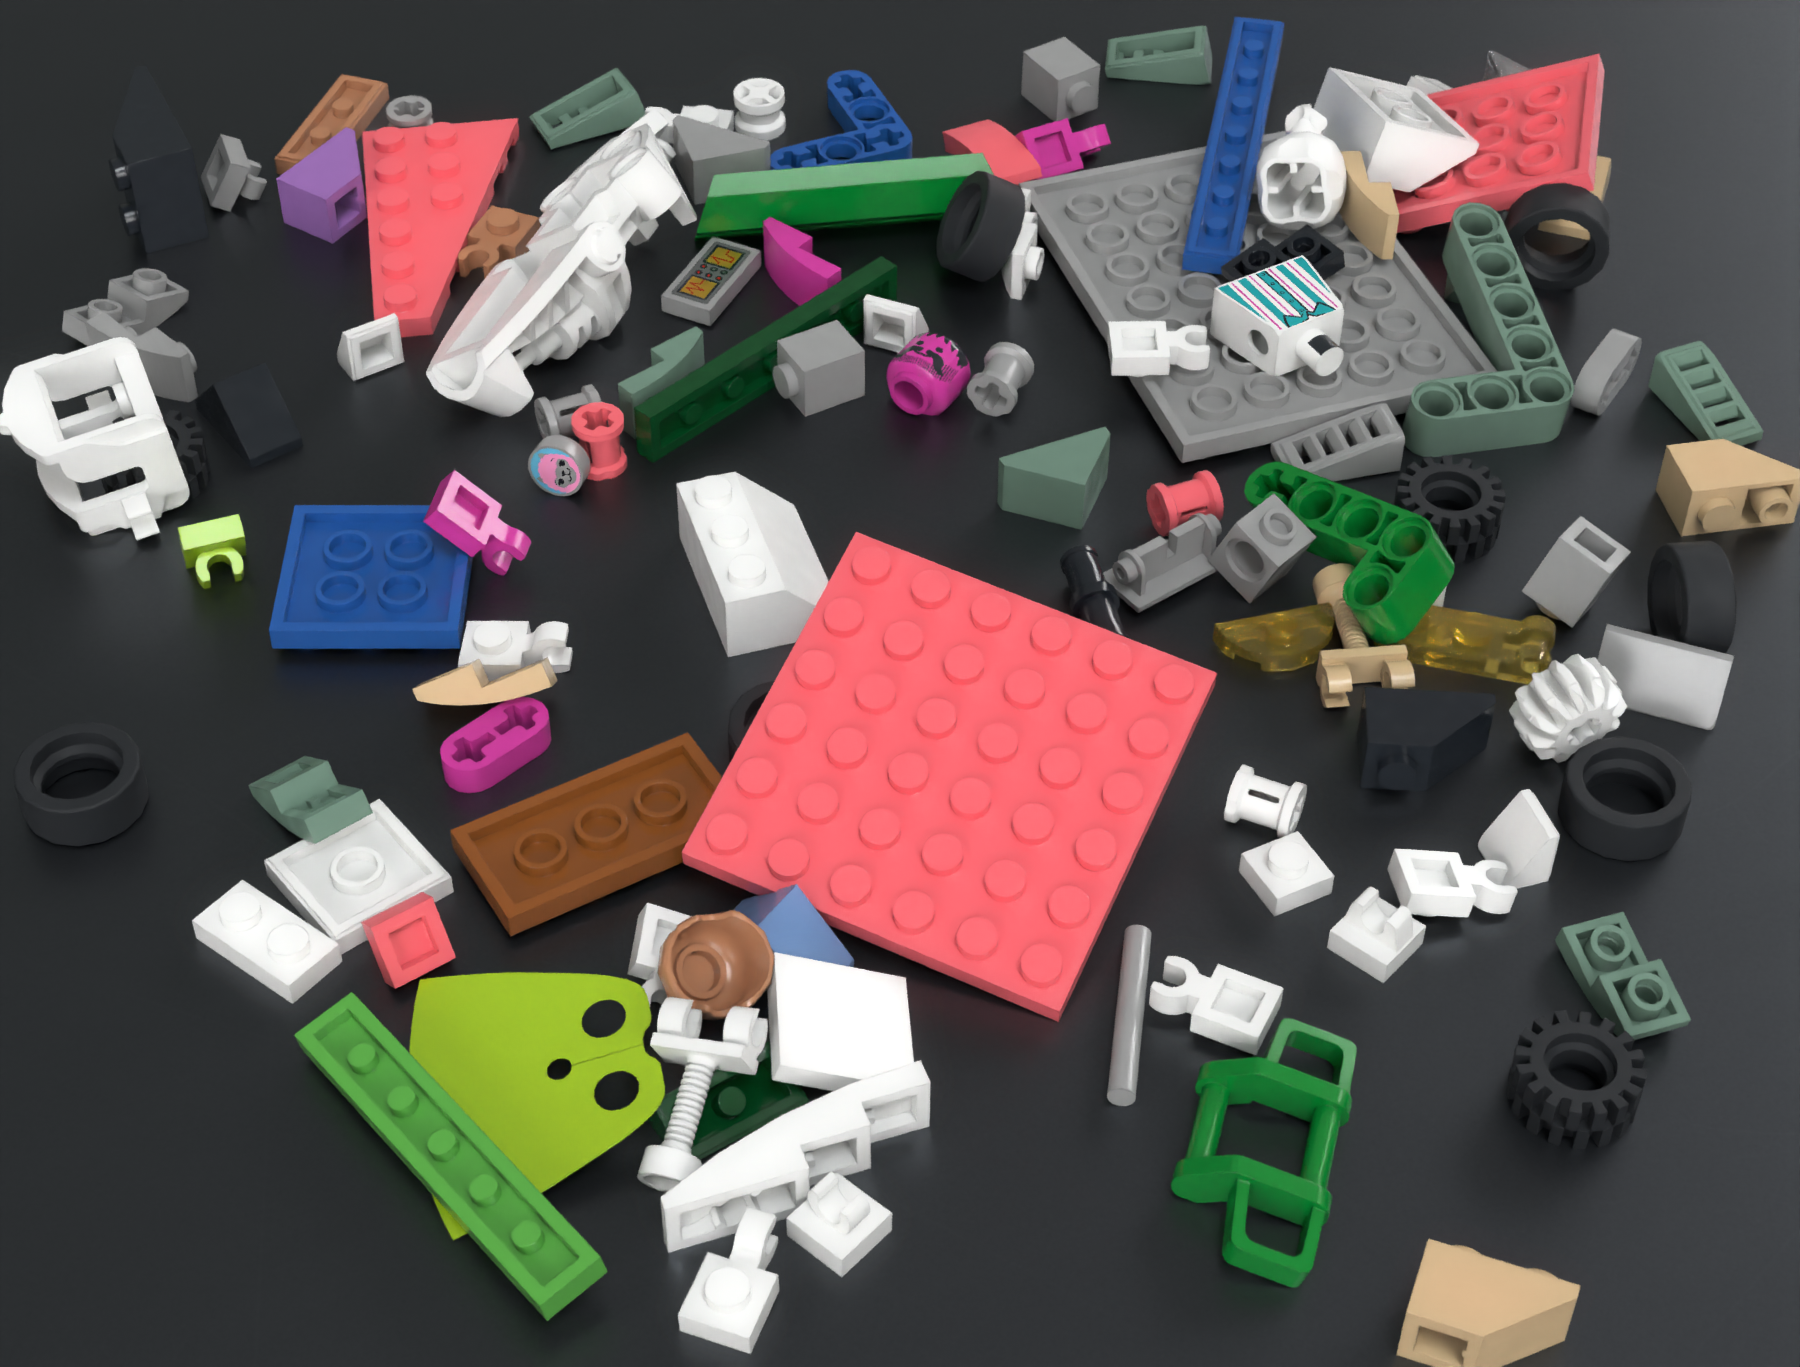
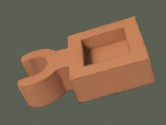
M491 206L467 234L468 246L463 248L458 254L460 276L466 278L473 269L483 267L485 279L498 263L527 253L529 249L526 245L540 228V218L516 212L509 208Z

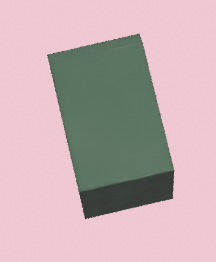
M1101 427L1000 457L998 467V505L1004 511L1082 530L1107 480L1111 433L1106 427Z

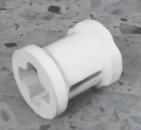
M1242 764L1234 777L1227 797L1224 820L1236 823L1241 818L1277 830V837L1279 838L1294 833L1303 810L1307 785L1297 781L1292 786L1281 784L1254 775V768Z

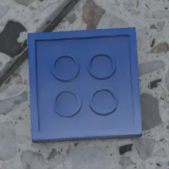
M295 505L269 627L272 649H460L473 557L466 554L423 522L430 505Z

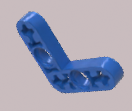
M855 70L839 71L828 78L827 105L845 133L778 149L770 156V170L912 159L913 137L911 131L867 74ZM836 158H846V159H849V160H833V159H836Z

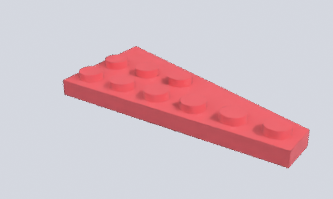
M518 118L456 124L437 122L422 127H383L376 131L362 132L374 320L395 313L399 320L401 338L433 335L450 297L452 278L455 272H459L458 254L468 244L467 234L487 212L494 196V182L498 173L504 172L508 163V150L511 145H516L520 136Z

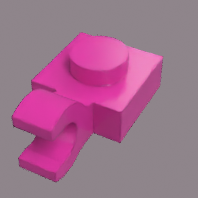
M1068 118L1027 129L1015 135L1041 167L1042 177L1034 180L1078 172L1084 168L1081 157L1099 152L1101 147L1111 144L1105 124L1072 133Z
M453 470L440 482L423 520L424 523L469 556L473 557L481 550V558L485 566L501 576L507 573L513 556L519 561L525 559L531 544V540L525 533L497 518L502 508L500 503L456 470Z

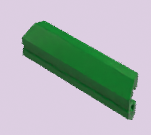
M974 153L717 174L713 176L694 241L708 240L713 236L717 238L763 235V221L769 217L801 232L942 220L954 193L969 175L978 170L992 175L994 173L984 154Z

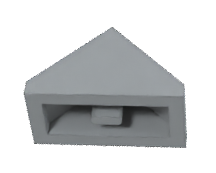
M680 115L673 119L674 151L676 153L675 165L695 205L706 203L714 175L770 170V142Z

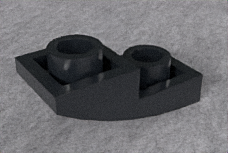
M1305 225L1277 246L1262 238L1221 267V272L1229 281H1234L1303 255L1321 278L1325 280L1345 267L1344 251L1312 227Z

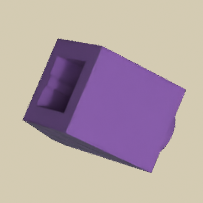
M348 127L344 128L276 179L283 221L290 226L333 244L367 218L355 130Z

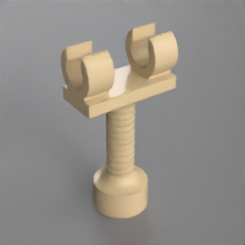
M1345 563L1333 564L1323 568L1316 574L1312 582L1318 607L1322 612L1334 615L1343 649L1322 650L1319 654L1316 681L1317 685L1320 686L1321 700L1325 708L1350 706L1346 692L1353 691L1352 684L1381 682L1382 688L1394 689L1415 687L1414 670L1411 662L1407 660L1408 652L1406 645L1369 647L1365 631L1345 603L1342 595L1343 586L1355 569L1353 565Z

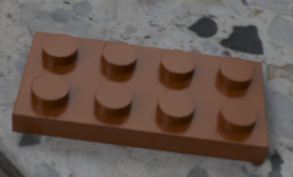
M687 732L450 830L452 847L509 935L513 936L683 863L682 851L720 783L722 776Z

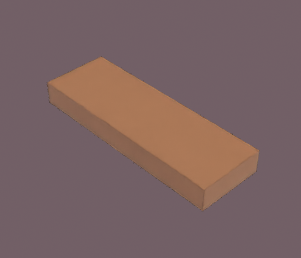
M340 75L274 158L277 174L282 175L346 127L355 130L357 141L362 132L366 130L389 100L388 84L381 81Z

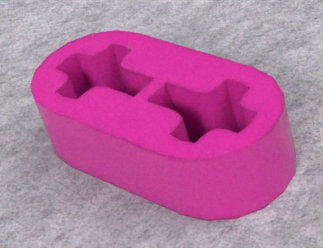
M518 697L501 702L451 734L443 741L440 748L445 782L450 788L458 792L469 794L482 792L540 756L548 749L552 740L548 709L542 702L534 698Z

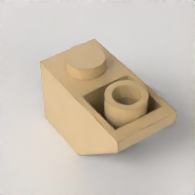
M1725 439L1673 444L1666 446L1656 492L1680 536L1794 523L1800 502V469Z
M1428 1239L1406 1311L1396 1355L1432 1367H1503L1565 1341L1581 1285L1558 1279L1553 1274L1541 1269H1526L1481 1255L1476 1250L1466 1246H1451Z

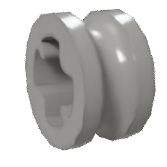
M413 95L399 97L391 101L386 107L387 119L390 121L388 127L411 128L429 126L434 123V120L431 118L433 115L432 104L423 97Z

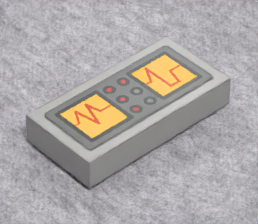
M713 236L661 295L662 311L711 326L761 267V250Z

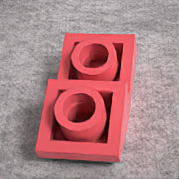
M989 119L942 132L945 152L953 155L983 153L992 172L999 178L1019 186V183L1042 177L1041 167L1028 149L1007 129Z

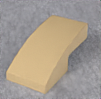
M1340 151L1346 167V192L1339 213L1350 231L1368 250L1381 260L1393 259L1400 214L1391 182H1369L1361 151Z
M548 657L490 682L480 659H477L422 682L412 690L417 701L439 705H480L530 695L552 687L558 680Z

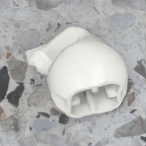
M1311 104L1300 105L1286 116L1285 128L1287 135L1267 145L1257 163L1256 177L1260 212L1269 224L1282 229L1300 230L1305 225H1309L1313 229L1325 226L1334 220L1341 209L1346 192V167L1343 155L1334 141L1322 135L1327 126V120L1316 112Z

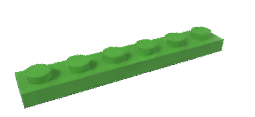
M353 992L349 993L294 1034L302 1051L547 1321L608 1272L601 1256Z

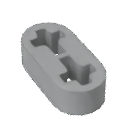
M1612 328L1583 366L1574 386L1571 406L1600 416L1631 375L1640 353L1641 338Z

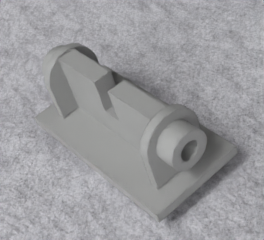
M1196 513L1190 516L1187 522L1170 530L1169 539L1165 540L1158 536L1133 550L1127 549L1121 552L1118 556V561L1113 564V568L1103 573L1106 582L1113 585L1118 596L1139 613L1213 574L1218 570L1208 559L1217 548V536L1222 533L1219 520L1213 514L1204 515Z

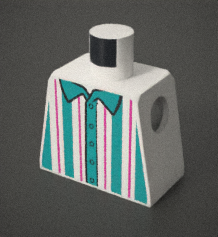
M1301 255L1215 287L1210 334L1269 375L1280 376L1308 365L1319 376H1327L1340 366L1344 358V352L1339 347L1344 309L1342 303L1318 272Z

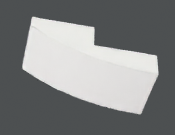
M1021 188L1025 195V215L1022 229L1013 251L1001 268L1004 284L1010 298L1018 300L1022 299L1030 280L1037 281L1039 279L1044 262V248L1037 247L1038 216L1037 213L1030 212L1031 190Z

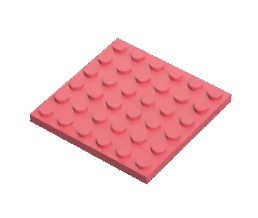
M856 532L682 851L683 864L758 896L774 893L781 888L797 884L829 926L1059 1022L1214 689L1217 673Z

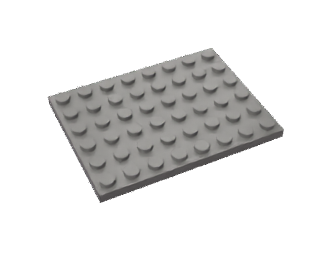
M1286 131L1264 135L1260 156L1267 145L1287 135ZM1207 146L1019 183L1021 188L1031 190L1030 212L1037 213V232L1106 342L1108 322L1166 321L1167 331H1177L1188 325L1207 327L1206 345L1210 347L1208 368L1189 370L1178 364H1170L1169 375H1147L1143 377L1128 375V378L1181 463L1270 444L1372 405L1387 403L1394 416L1407 412L1413 389L1421 382L1497 372L1496 368L1399 241L1395 240L1393 259L1381 260L1355 237L1339 212L1333 221L1314 230L1344 251L1345 267L1324 280L1342 303L1344 309L1339 346L1344 352V358L1340 366L1327 376H1319L1308 365L1280 376H1273L1267 374L1210 334L1214 288L1231 281L1221 274L1182 270L1185 243ZM1257 177L1255 179L1241 253L1262 238L1277 246L1298 231L1278 228L1268 223L1260 212Z

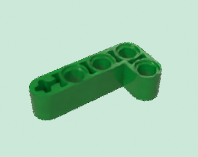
M1276 461L1264 464L1257 468L1245 483L1244 493L1253 509L1274 493L1316 536L1315 540L1307 548V552L1336 564L1345 563L1355 567L1343 586L1342 595L1345 603L1367 636L1375 643L1387 645L1397 643L1406 638L1415 629L1454 574L1455 564L1431 523L1421 515L1284 462Z

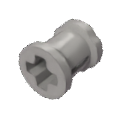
M998 342L990 347L984 357L985 368L983 372L976 373L967 386V395L973 402L974 407L985 415L993 417L1009 414L1017 403L1018 388L1026 385L1034 373L1033 360L1025 349L1014 343Z
M592 384L582 386L581 393L549 401L545 396L535 399V415L543 439L551 435H562L569 438L576 436L572 431L571 417L574 412L583 405L602 402L598 391Z

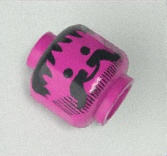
M933 332L916 335L890 361L886 372L890 395L900 409L909 414L931 416L943 413L967 388L971 376L969 361L960 346L950 338Z

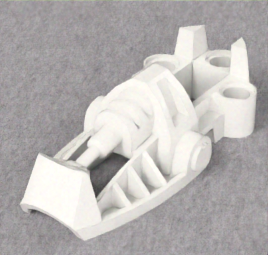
M647 123L609 140L543 200L540 205V210L543 212L539 219L541 227L526 245L530 252L498 263L471 296L443 338L426 371V375L434 390L436 389L448 399L495 416H512L522 410L532 400L534 391L523 373V370L530 364L540 365L548 357L557 360L568 359L577 351V348H581L589 339L597 341L611 334L629 309L631 298L630 274L625 263L626 243L629 241L636 246L648 241L659 226L655 218L668 209L682 226L697 220V215L656 136ZM521 348V352L514 357L512 353Z

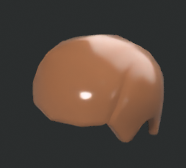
M729 910L716 914L695 915L679 923L676 929L669 933L663 942L659 953L658 976L668 997L693 1000L691 1008L702 1010V1019H725L733 1006L749 1008L753 1006L771 985L775 956L765 931L743 913Z

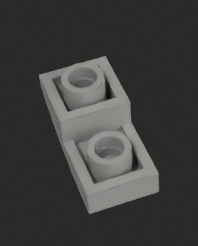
M149 268L137 269L133 272V275L109 280L107 299L91 300L86 306L64 311L62 332L87 346H91L85 321L105 312L123 327H131L139 336L162 324L188 301L189 290L167 279V275L159 270Z
M105 312L85 321L90 345L117 337L128 338L135 343L155 396L184 402H191L198 397L194 378L197 364L193 354L184 343H176L157 327L138 336L131 327H123Z

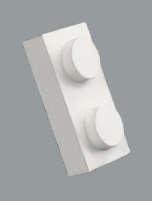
M241 880L192 920L198 940L292 1004L342 962L339 943L244 880Z

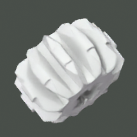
M1575 654L1563 663H1559L1556 660L1551 661L1548 669L1541 673H1532L1533 680L1528 685L1518 688L1515 692L1517 700L1509 709L1514 719V726L1528 749L1534 751L1541 760L1553 758L1559 763L1566 761L1579 748L1597 739H1603L1606 733L1616 730L1620 725L1618 717L1624 713L1627 705L1622 698V691L1616 685V679L1606 666H1602L1595 657L1584 659L1581 655Z

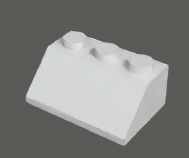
M1331 67L1327 71L1313 108L1327 120V126L1322 133L1323 136L1334 141L1340 151H1361L1369 182H1391L1392 189L1409 193L1475 155L1480 145L1420 89Z
M737 472L711 475L701 479L676 483L680 540L727 656L732 657L796 643L829 581L794 504Z

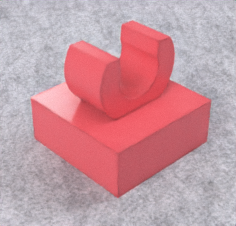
M424 892L361 922L386 984L394 989L456 958L433 897Z

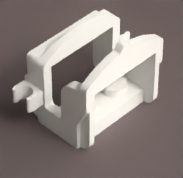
M124 337L112 338L64 355L52 354L19 365L13 369L4 389L3 413L0 414V433L12 435L15 443L26 454L36 459L38 477L53 503L61 511L77 521L81 531L88 532L91 536L119 527L124 529L132 527L136 540L160 533L155 519L160 518L163 512L183 505L189 498L190 490L135 343ZM107 386L113 388L116 396L115 401L112 402L109 392L106 390L85 397L89 410L60 420L57 419L52 401L67 400ZM120 416L124 419L123 421L113 424V420L119 418ZM134 467H141L145 474L144 481L84 501L78 482L95 481Z

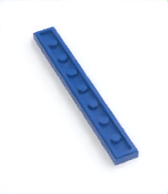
M1244 17L1234 18L1185 243L1182 270L1222 275L1221 267L1242 251L1256 179L1257 163L1260 158L1283 40L1284 23L1280 21Z

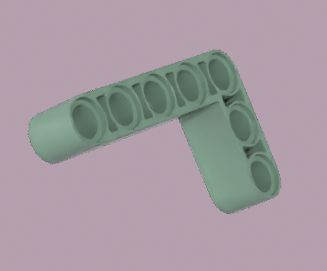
M1482 203L1463 204L1455 209L1442 254L1443 263L1476 343L1496 368L1497 372L1428 380L1419 383L1413 389L1402 427L1405 436L1404 445L1414 454L1423 457H1440L1552 441L1560 434L1574 393L1572 378L1501 216L1496 210Z

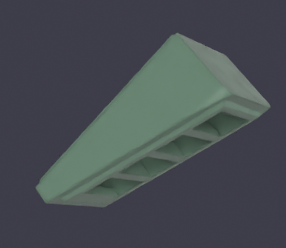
M1202 25L1108 40L1105 63L1107 78L1189 85L1211 84L1212 51L1207 28Z
M615 68L533 113L529 118L550 149L628 128L645 116V109L637 91L621 71ZM561 124L556 128L552 127L553 125Z
M1702 341L1664 350L1656 355L1648 387L1700 441L1725 439L1743 446L1762 439L1763 429L1715 355ZM1724 420L1729 422V424L1716 427L1714 424Z

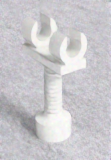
M668 997L664 1000L658 1014L657 1033L653 1032L650 1046L664 1062L686 1066L679 1092L676 1096L677 1099L674 1103L675 1106L672 1110L673 1113L668 1123L669 1126L666 1130L667 1133L664 1136L665 1140L661 1145H651L645 1148L637 1175L639 1181L651 1188L667 1193L702 1166L701 1160L691 1155L690 1147L693 1146L692 1140L695 1139V1133L697 1132L699 1119L706 1102L705 1099L708 1095L707 1092L713 1078V1072L715 1070L756 1075L759 1065L757 1056L764 1048L768 1031L767 1019L757 1017L760 1009L733 1006L727 1014L723 1029V1042L698 1039L702 1026V1010L691 1008L693 1000Z

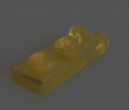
M1432 605L1406 638L1397 643L1387 645L1374 642L1373 647L1406 645L1408 652L1407 660L1414 664L1529 684L1533 680L1532 673L1543 672L1548 669L1552 661L1549 651L1555 645L1556 626L1549 618L1541 615H1532L1522 621Z

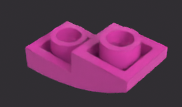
M772 217L763 221L764 266L776 285L799 306L803 305L841 281L840 267L813 255L811 236Z

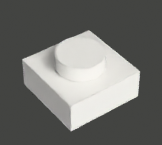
M1298 831L1241 853L1239 872L1274 917L1332 893L1333 873Z

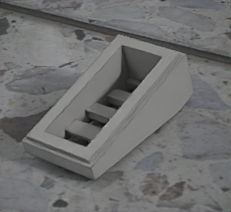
M1387 403L1362 408L1272 442L1270 452L1277 462L1290 464L1334 482L1400 471L1405 436ZM1309 456L1311 462L1304 464L1300 457Z

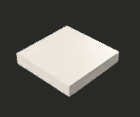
M380 799L369 804L373 811L372 814L316 844L303 839L264 860L267 876L310 925L339 943L341 955L368 940L361 924L362 921L421 892L432 896L434 902L454 892L452 878L449 873Z
M774 952L772 983L767 988L772 1080L835 1091L851 1083L914 1063L905 977Z

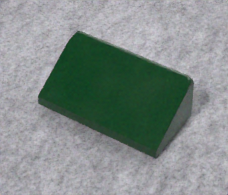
M770 1041L765 1043L762 1052L757 1056L759 1065L756 1075L715 1070L713 1072V1078L709 1085L708 1095L705 1099L706 1102L703 1106L701 1118L699 1119L695 1139L692 1140L693 1146L690 1147L691 1155L701 1160L763 1127L781 1115L809 1102L801 1085L772 1080ZM679 1088L666 1094L661 1105L648 1119L649 1124L662 1141L665 1140L664 1136L667 1133L666 1130L669 1126L668 1123L673 1113L672 1110L675 1106L674 1103L677 1099L676 1096Z

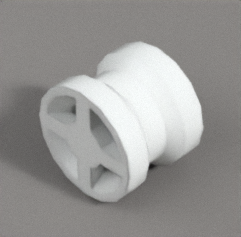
M766 78L748 79L738 84L733 92L734 104L739 110L734 118L736 132L764 141L775 139L783 134L786 128L785 115L780 110L785 103L783 86L774 80Z

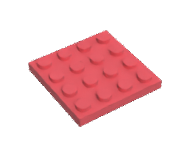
M1600 54L1427 94L1426 96L1480 145L1475 155L1410 193L1393 189L1400 214L1397 233L1412 234L1424 227L1451 222L1455 209L1467 203H1482L1496 211H1509L1511 205L1525 192L1544 184L1567 183L1593 191L1605 74Z

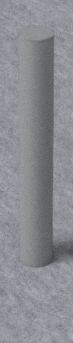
M1131 925L1124 932L1107 1099L1117 1106L1131 1105L1136 1099L1152 937L1151 931L1143 925Z

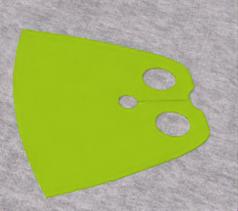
M526 972L457 975L426 978L419 981L411 1026L409 1053L541 1193L629 1136L654 1114L665 1096L661 1063L656 1058L649 1056L644 1047V1033L651 1024L652 1016L648 996L645 989L638 983L619 977L598 974ZM604 1000H613L620 1003L626 1011V1019L616 1033L608 1037L596 1038L584 1032L582 1018L589 1007ZM557 1059H566L572 1065L571 1072L560 1080L549 1078L547 1069L551 1062ZM618 1071L634 1075L639 1082V1092L631 1104L620 1110L610 1111L601 1108L596 1103L594 1091L598 1082L603 1077ZM432 1194L441 1218L453 1241L467 1234L463 1227Z

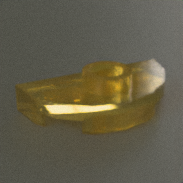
M1328 602L1214 624L1213 641L1231 659H1234L1235 654L1246 660L1261 663V670L1293 671L1312 664L1318 659L1319 652L1332 638L1335 616L1332 605Z

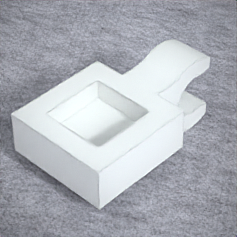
M467 621L458 667L480 659L490 682L548 657L554 673L567 672L570 670L573 656L572 648L566 647L569 632L568 624L557 621L546 622L538 626L531 633L529 621Z
M748 1207L737 1228L729 1259L710 1252L707 1253L678 1313L680 1331L751 1354L780 1291L778 1274L765 1271L778 1244V1236L771 1235L777 1221L776 1215Z

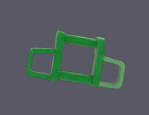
M1285 1018L1280 1022L1271 1037L1263 1058L1251 1057L1210 1061L1200 1067L1195 1086L1200 1100L1185 1159H1181L1176 1163L1171 1181V1189L1177 1196L1195 1203L1227 1201L1222 1256L1230 1265L1292 1288L1299 1287L1311 1271L1322 1225L1328 1221L1332 1203V1196L1327 1190L1339 1127L1344 1126L1348 1122L1352 1105L1350 1088L1357 1047L1352 1041L1298 1020ZM1284 1047H1293L1329 1061L1334 1068L1332 1083L1278 1063ZM1253 1100L1311 1122L1299 1177L1242 1155L1216 1156L1227 1106L1247 1104ZM1248 1206L1302 1225L1295 1257L1257 1244L1247 1237L1245 1225Z

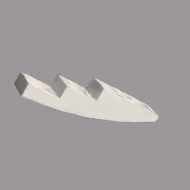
M921 1060L851 1083L781 1115L722 1150L660 1197L664 1242L668 1253L735 1234L741 1218L748 1207L776 1215L777 1221L786 1219L808 1199L810 1186L817 1184L829 1172H838L840 1175L846 1176L871 1169V1143L929 1127L931 1082Z

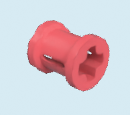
M604 402L589 403L578 408L571 417L573 433L579 438V444L586 451L590 459L591 469L587 479L602 481L618 477L627 467V456L624 453V448L620 446L619 437L624 429V414L618 407Z
M1208 470L1194 473L1192 480L1168 487L1160 482L1151 485L1150 489H1147V510L1154 528L1163 537L1168 536L1170 530L1187 522L1190 516L1196 513L1204 515L1213 514L1219 521L1223 517L1224 504L1220 486L1216 478Z

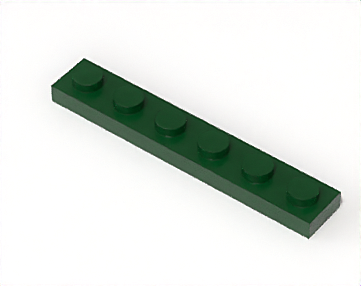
M882 256L634 407L637 453L654 463L775 387L773 368L778 365L777 340L838 320L852 337L863 332L864 298L867 294L897 302V265Z

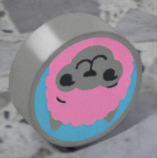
M551 435L542 439L528 459V470L534 482L544 491L556 496H569L577 492L589 476L591 469L590 459L583 447L573 439L562 435Z

